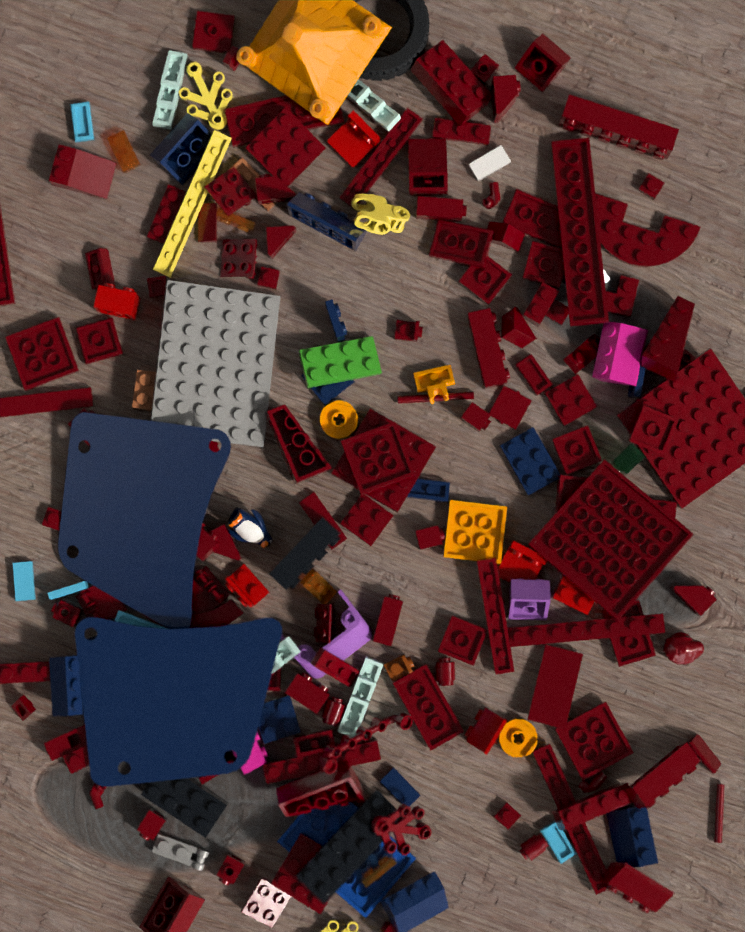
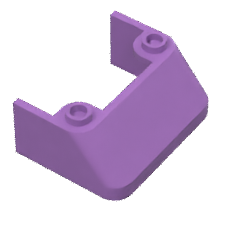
M339 590L338 593L349 606L341 616V622L346 630L325 645L323 649L344 661L371 639L372 629L343 591ZM284 634L281 635V641L286 639ZM305 644L300 645L298 649L301 652L294 658L305 671L315 679L326 675V673L310 664L316 655L312 647Z

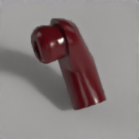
M498 182L489 183L490 194L482 201L486 209L494 208L501 199Z
M599 772L591 782L588 783L586 780H582L578 787L583 793L595 791L603 784L607 776Z
M94 783L89 792L95 810L104 806L101 796L104 790H106V787Z

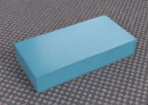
M90 103L70 104L75 142L94 140Z
M33 561L13 563L15 601L36 600Z
M83 581L48 592L49 599L55 600L88 589L89 585L87 581Z
M555 821L540 829L561 864L577 854L564 831L558 829Z

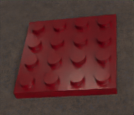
M370 409L354 436L392 423L393 421ZM396 424L415 476L367 493L366 495L398 513L435 451L436 446ZM344 452L331 475L358 490Z

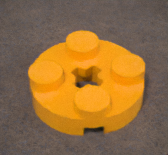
M337 400L323 408L320 414V424L322 430L329 437L343 439L349 437L356 430L358 416L351 404ZM338 415H342V419L345 420L340 425H336V421L333 420Z
M514 718L507 721L499 734L501 748L512 757L528 756L537 746L535 727L524 719ZM515 733L517 735L519 733H522L523 735L521 738L523 739V741H518L517 743H515V738L513 737V735Z

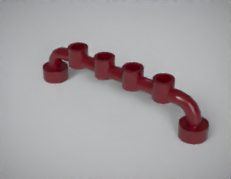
M406 713L388 716L382 720L377 717L373 718L370 727L359 726L356 730V735L353 737L344 735L341 738V744L337 746L332 743L328 744L325 753L319 759L320 769L327 774L334 773L337 769V761L333 758L340 757L342 751L354 749L358 742L361 740L368 741L372 734L377 731H385L387 725L391 723H396L397 727L408 730L413 723L412 717Z

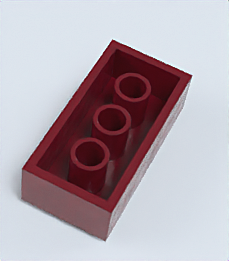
M444 40L416 59L410 70L459 126H462L485 108L493 97Z

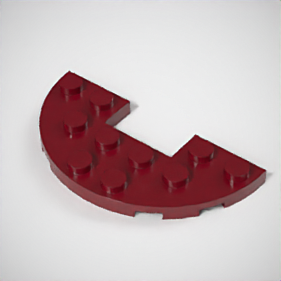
M595 194L600 243L608 251V254L628 265L653 267L673 261L691 246L701 228L700 226L665 215L659 233L623 222L628 206L627 203Z

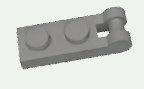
M158 833L152 850L155 854L203 871L205 866L203 864L204 860L209 855V851L161 833ZM193 853L198 855L196 861L191 859Z

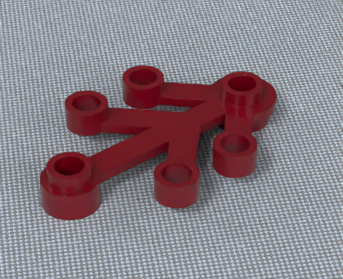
M401 804L388 817L377 816L372 822L374 833L381 835L384 843L383 849L390 854L394 853L396 848L402 855H407L410 852L411 847L405 842L402 833L415 835L421 840L428 839L431 836V829L424 822H420L416 826L407 825L414 818L418 820L423 818L425 811L419 806H415L411 811L409 806ZM400 816L403 817L397 823H392ZM388 831L393 832L397 845L390 839Z

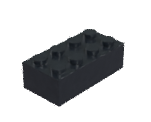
M322 517L269 575L285 590L289 588L294 589L301 582L299 577L302 574L307 575L315 567L313 565L316 559L320 561L328 553L326 549L329 545L334 547L341 539L339 537L341 532L325 517Z
M193 778L149 782L141 793L143 797L204 838L207 837L228 805L227 801Z

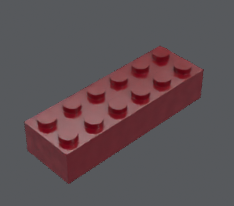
M570 94L559 125L564 130H576L586 137H591L592 135L605 143L611 141L617 143L616 145L620 148L626 149L630 147L639 154H652V157L658 160L669 157L679 132L677 128Z

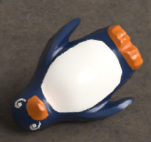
M236 507L228 520V525L234 529L228 530L230 535L238 541L256 543L264 549L270 546L273 539L265 526L262 516L255 509L251 510L253 513L251 514Z

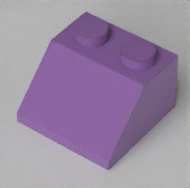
M511 579L508 619L547 621L550 605V580Z

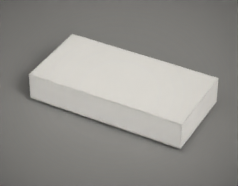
M502 145L471 162L468 166L477 181H480L511 163V160Z

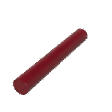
M717 784L715 843H722L725 784Z

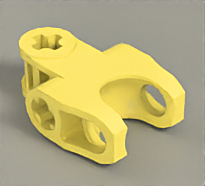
M361 193L356 194L351 202L352 207L360 211L357 212L354 218V224L358 228L380 235L387 234L389 231L401 233L404 229V224L410 218V213L407 209L387 204V200L382 196ZM359 200H365L367 204L361 205L357 204V202ZM362 218L368 219V221L364 223L360 222L359 220Z

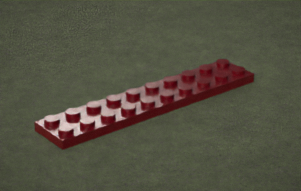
M590 138L552 141L570 326L609 323Z

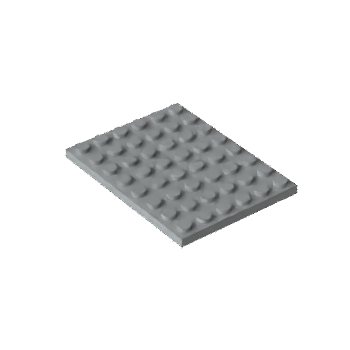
M167 280L150 421L218 429L227 434L231 444L263 448L280 296ZM218 439L211 440L213 442H220Z

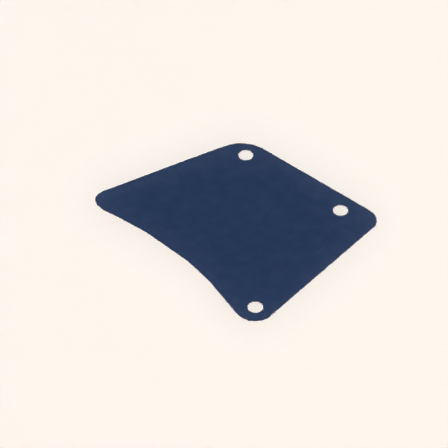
M82 412L75 416L70 431L58 540V551L63 565L76 576L168 629L189 628L192 619L193 572L201 527L211 494L230 455L231 441L227 434L218 429ZM213 439H218L221 442V449L218 452H213L209 448V443ZM83 440L90 443V450L87 453H81L78 449L79 443ZM71 545L76 546L79 550L78 556L75 558H70L67 555V548Z
M96 617L85 618L79 622L75 630L78 662L80 663L79 676L92 780L102 787L228 774L241 768L250 758L282 635V627L279 621L273 618H262L221 627L185 629L139 627ZM90 627L97 631V637L92 641L87 640L84 635L85 630ZM226 751H235L237 759L234 763L225 761L224 754ZM121 762H127L131 766V771L126 775H122L118 771V766Z

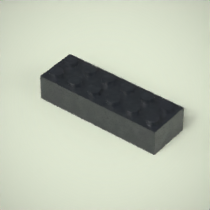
M375 790L300 869L294 878L322 905L325 904L383 842L381 835L375 834L372 829L373 820L377 816L388 817L397 809L378 790ZM400 816L392 823H397L403 817Z

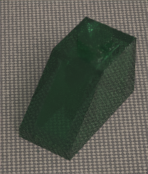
M630 443L611 463L620 473L626 475L646 456Z

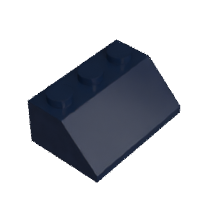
M187 113L153 150L150 156L176 181L183 185L196 171L212 134L198 119Z
M78 656L50 657L52 716L83 714Z
M634 804L606 813L616 862L627 863L632 867H642L658 863L646 807L638 809Z
M435 871L380 901L396 932H408L449 908L445 889Z

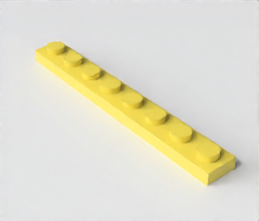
M213 130L152 270L171 278L208 194L204 187L214 180L232 138Z

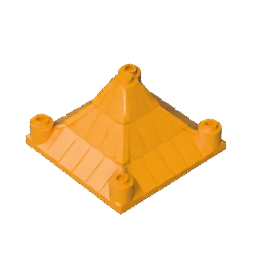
M279 0L249 47L244 46L238 50L237 60L241 65L251 69L308 110L313 117L329 125L392 27L354 0Z

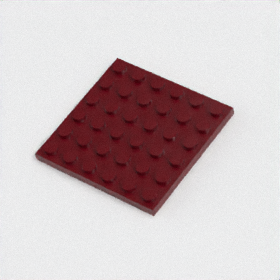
M711 348L679 369L676 382L665 379L616 415L629 435L642 405L679 419L665 455L639 445L637 446L681 509L745 464V398Z
M604 459L531 540L528 546L618 622L694 534Z

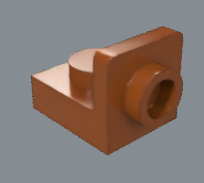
M403 654L385 663L384 667L393 682L412 673L411 668L414 667L410 656L405 657Z

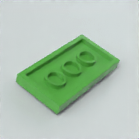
M373 336L299 350L307 388L370 377L382 373Z

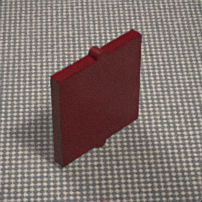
M504 386L489 414L500 421V424L504 423L516 430L532 400L521 395L519 391L515 392Z

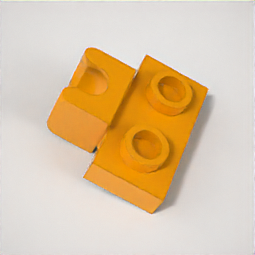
M451 364L413 373L417 392L427 391L430 404L435 403L434 397L436 395H442L444 401H448L449 396L446 386L455 385Z

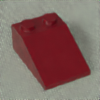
M59 144L49 182L52 186L107 199L117 163Z

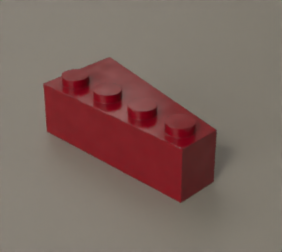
M285 404L266 412L268 422L294 484L332 469Z

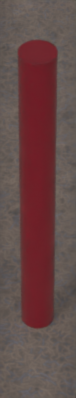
M474 391L448 393V401L474 399ZM428 394L397 396L398 404L430 402ZM436 395L434 401H444L443 396Z

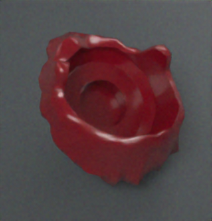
M683 632L675 633L665 639L663 647L665 656L677 665L692 663L704 651L701 641L694 640L687 633Z

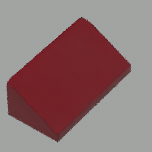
M206 203L201 207L198 214V242L217 243V203Z
M98 248L86 252L85 257L92 290L98 289V285L104 286V283L115 285L108 249Z
M694 735L687 743L707 770L715 774L721 766V762L700 735Z

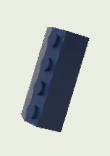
M299 192L288 202L287 207L290 217L353 251H357L367 231L358 228L354 221L348 219L347 214L342 211L335 212L331 210L332 207L325 202H321V204L314 200L315 197L308 193L303 195Z

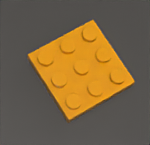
M450 500L443 557L470 561L496 557L497 564H501L507 507Z

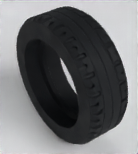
M394 0L404 8L408 15L410 23L408 38L403 47L396 53L387 57H372L359 78L382 81L383 79H393L395 76L399 77L406 73L407 70H410L416 59L423 55L429 35V14L424 0Z

